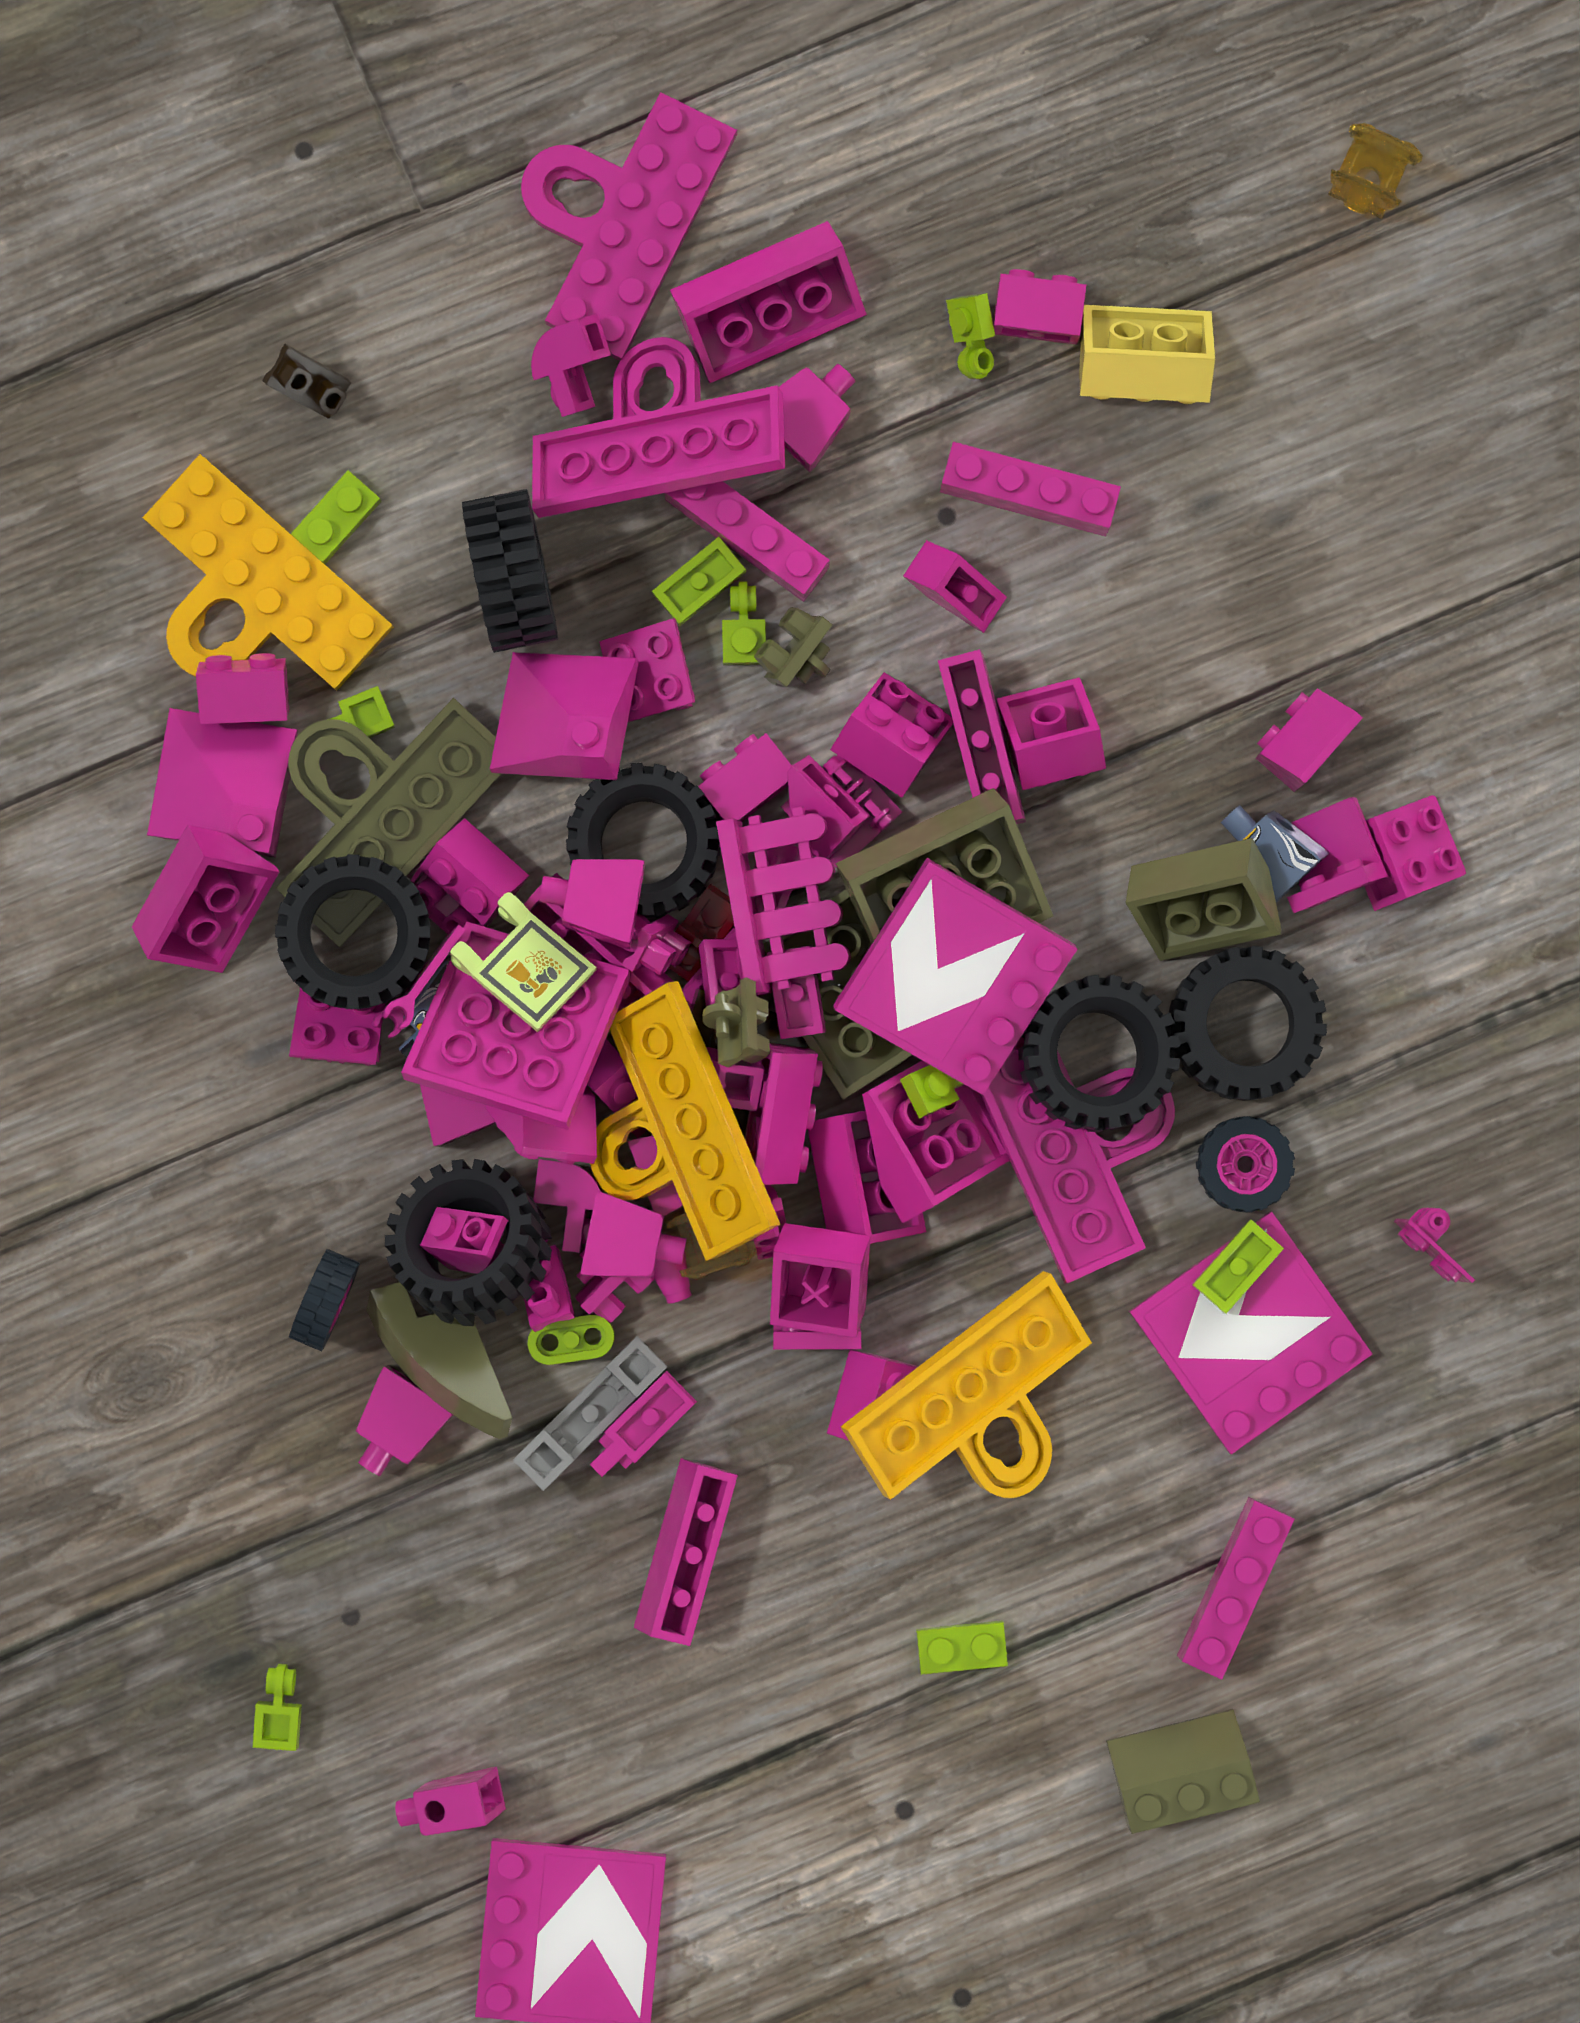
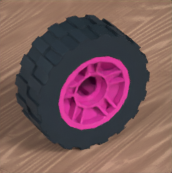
M1242 1116L1222 1121L1205 1135L1202 1145H1199L1197 1151L1199 1153L1198 1161H1196L1199 1183L1204 1187L1208 1197L1216 1201L1221 1207L1237 1212L1263 1210L1279 1201L1281 1195L1289 1189L1291 1176H1294L1295 1168H1293L1294 1152L1290 1150L1288 1145L1290 1142L1287 1137L1280 1133L1278 1127L1266 1122L1267 1120ZM1242 1156L1251 1157L1254 1161L1250 1169L1251 1171L1248 1173H1243L1238 1169L1237 1162Z
M329 1249L325 1251L298 1309L289 1338L319 1351L324 1349L349 1295L360 1262Z

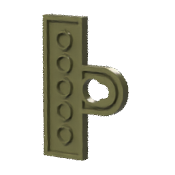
M454 697L395 761L358 727L348 722L329 719L318 721L305 728L296 737L289 753L288 765L290 776L298 791L335 825L284 878L276 889L286 897L288 888L303 875L305 870L324 862L325 859L334 856L336 858L344 857L347 854L383 860V862L392 867L395 866L407 876L501 775V773H492L490 771L496 737ZM329 750H336L344 756L356 757L364 762L370 774L369 786L365 793L358 798L350 800L342 799L333 794L328 787L327 776L320 769L319 760L322 754ZM361 890L339 892L328 898L318 908L312 922L336 945L341 947L383 900L372 893Z

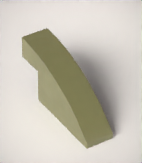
M400 1282L370 1290L366 1311L379 1338L390 1355L412 1382L434 1402L463 1422L495 1438L502 1439L508 1437L513 1417L475 1323L474 1326H462L454 1318L453 1323L449 1324L441 1321L436 1314L417 1318L408 1292Z

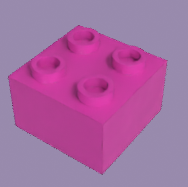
M784 1223L773 1251L770 1325L856 1338L866 1310L870 1236Z

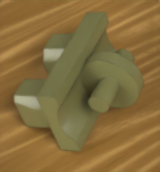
M790 607L781 618L778 626L793 637L792 640L783 649L775 641L768 639L754 655V658L767 671L764 678L773 685L779 683L784 687H787L794 677L806 684L813 673L825 678L830 672V668L822 660L828 654L830 648L820 641L833 624L824 617L812 616L798 608Z
M747 977L740 980V984L736 988L716 994L715 1003L703 1010L704 1024L709 1028L716 1029L718 1064L727 1068L741 1060L755 1064L770 1054L769 1039L757 1034V1026L765 1022L769 1015L768 1001L756 996V981Z

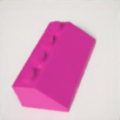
M828 221L670 290L683 326L709 383L867 315L844 247Z

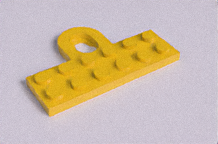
M201 454L197 456L142 517L206 574L174 610L166 631L167 645L172 658L184 671L196 677L199 662H206L205 659L210 656L227 655L232 657V661L249 660V657L254 655L273 634L337 691L394 628L387 619ZM225 600L239 604L245 614V625L241 633L235 640L223 642L217 649L209 650L204 648L200 644L199 634L205 627L206 614L210 607L217 602Z
M668 982L618 1011L610 1027V1032L638 1100L608 1116L596 1128L597 1158L594 1164L590 1163L598 1184L609 1195L628 1201L648 1197L674 1183L706 1261L716 1259L779 1226V1219L679 982ZM640 1127L646 1128L656 1140L657 1156L654 1163L647 1169L638 1167L625 1169L618 1161L620 1146L626 1143L629 1133Z
M1042 1271L840 1427L882 1495L890 1500L954 1450L959 1455L973 1480L982 1489L1003 1498L1023 1496L1031 1492L1042 1482L1049 1470L1052 1459L1051 1438L1026 1394L1092 1344L1052 1274ZM999 1417H1008L1019 1433L1018 1443L1022 1449V1456L1020 1461L1011 1467L1005 1466L1001 1459L990 1456L983 1444V1435L986 1427Z

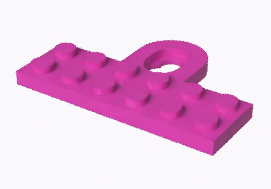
M660 92L622 168L573 145L549 147L539 152L529 162L521 183L522 197L527 212L544 229L582 247L545 319L546 325L553 328L578 318L598 314L611 357L619 361L623 358L637 335L737 136L736 129ZM561 179H569L574 182L580 180L595 182L604 192L603 206L598 213L591 217L580 218L567 213L563 203L554 198L552 193L554 184Z
M667 337L643 341L623 356L615 370L613 378L612 420L533 436L532 510L538 518L785 469L783 393L778 385L701 401L700 369L687 346L676 339ZM654 367H663L666 370L667 378L674 385L672 398L665 406L655 411L640 409L639 389L644 384L645 374Z
M1021 1037L984 1095L981 1094V1097L1064 1283L1067 1284L1146 1248L1111 1168L1160 1145L1168 1136L1173 1126L1175 1106L1171 1093L1164 1094L1160 1099L1162 1103L1154 1111L1145 1114L1144 1118L1138 1123L1132 1125L1129 1133L1118 1141L1104 1140L1096 1132H1087V1129L1084 1128L1075 1130L1064 1126L1065 1121L1059 1118L1053 1120L1045 1114L1047 1108L1042 1103L1035 1104L1029 1095L1033 1093L1029 1082L1023 1083L1020 1072L1025 1070L1023 1060L1018 1061V1049L1023 1047L1024 1038ZM1057 1050L1060 1069L1066 1080L1074 1087ZM1135 1068L1119 1069L1076 1089L1097 1097L1114 1095L1129 1082Z

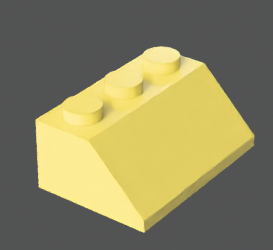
M1084 305L1079 368L1080 396H1090L1100 400L1128 398L1141 402L1167 400L1178 401L1183 404H1193L1195 402L1210 403L1215 365L1212 311Z

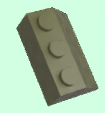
M1253 838L1131 866L1125 903L1160 961L1281 935V924L1269 867Z
M1233 1709L1106 1740L1126 1823L1131 1834L1260 1802L1250 1759Z

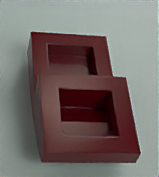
M710 884L705 889L688 916L675 931L692 943L682 962L676 967L670 965L669 968L688 982L701 968L699 945L703 939H724L734 927L730 898L714 885Z

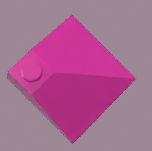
M513 652L490 771L501 774L617 780L639 663L637 658Z
M169 708L147 835L179 841L187 825L224 832L258 855L276 858L290 779L289 753L297 737L298 730L255 722L200 724L199 713Z
M923 1060L862 1094L880 1185L902 1223L934 1207L1010 1161L980 1093L965 1084L955 1088L960 1100L919 1119L900 1079L930 1065Z

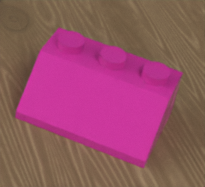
M187 825L132 925V929L147 959L223 973L278 876V868L224 832Z
M770 1043V1054L761 1060L764 1066V1074L757 1111L749 1110L745 1141L764 1185L797 1184L799 1172H806L809 1148L804 1146L806 1129L812 1130L816 1114L815 1104L810 1103L813 1086L819 1087L823 1070L822 1061L817 1060L818 1054L810 1048Z
M866 1111L815 1120L812 1130H808L826 1229L869 1235L870 1244L925 1233L926 1227L923 1213L902 1223L880 1185Z

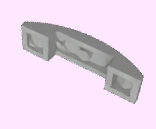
M636 1336L513 1461L544 1491L667 1366Z

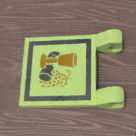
M507 892L498 901V913L506 921L515 925L516 928L484 961L465 942H458L450 951L451 962L460 971L475 979L538 1032L594 974L597 967L534 916L515 895Z

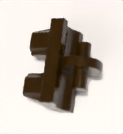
M287 344L283 345L275 365L266 373L262 380L271 388L328 419L340 409L346 399V391L351 384L348 378Z

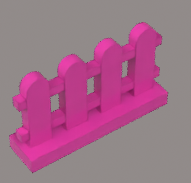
M803 806L791 808L793 817L762 823L760 815L748 817L749 826L745 827L742 826V821L734 818L716 821L743 978L747 977L756 981V996L772 993L770 983L777 982L778 990L791 988L790 979L821 974L822 982L835 980L833 971L844 969L848 966L851 959L850 952L844 945L838 943L828 944L826 928L840 923L843 917V910L835 901H821L818 885L828 883L833 879L835 866L831 860L825 857L813 858L810 843L820 840L825 836L828 828L827 822L818 814H805ZM798 844L801 860L769 866L767 850ZM751 853L755 854L757 869L750 870L748 854ZM806 887L808 904L777 909L774 893ZM762 896L765 912L758 913L755 897ZM808 931L814 932L816 947L785 953L782 936ZM770 939L772 955L765 956L763 940Z

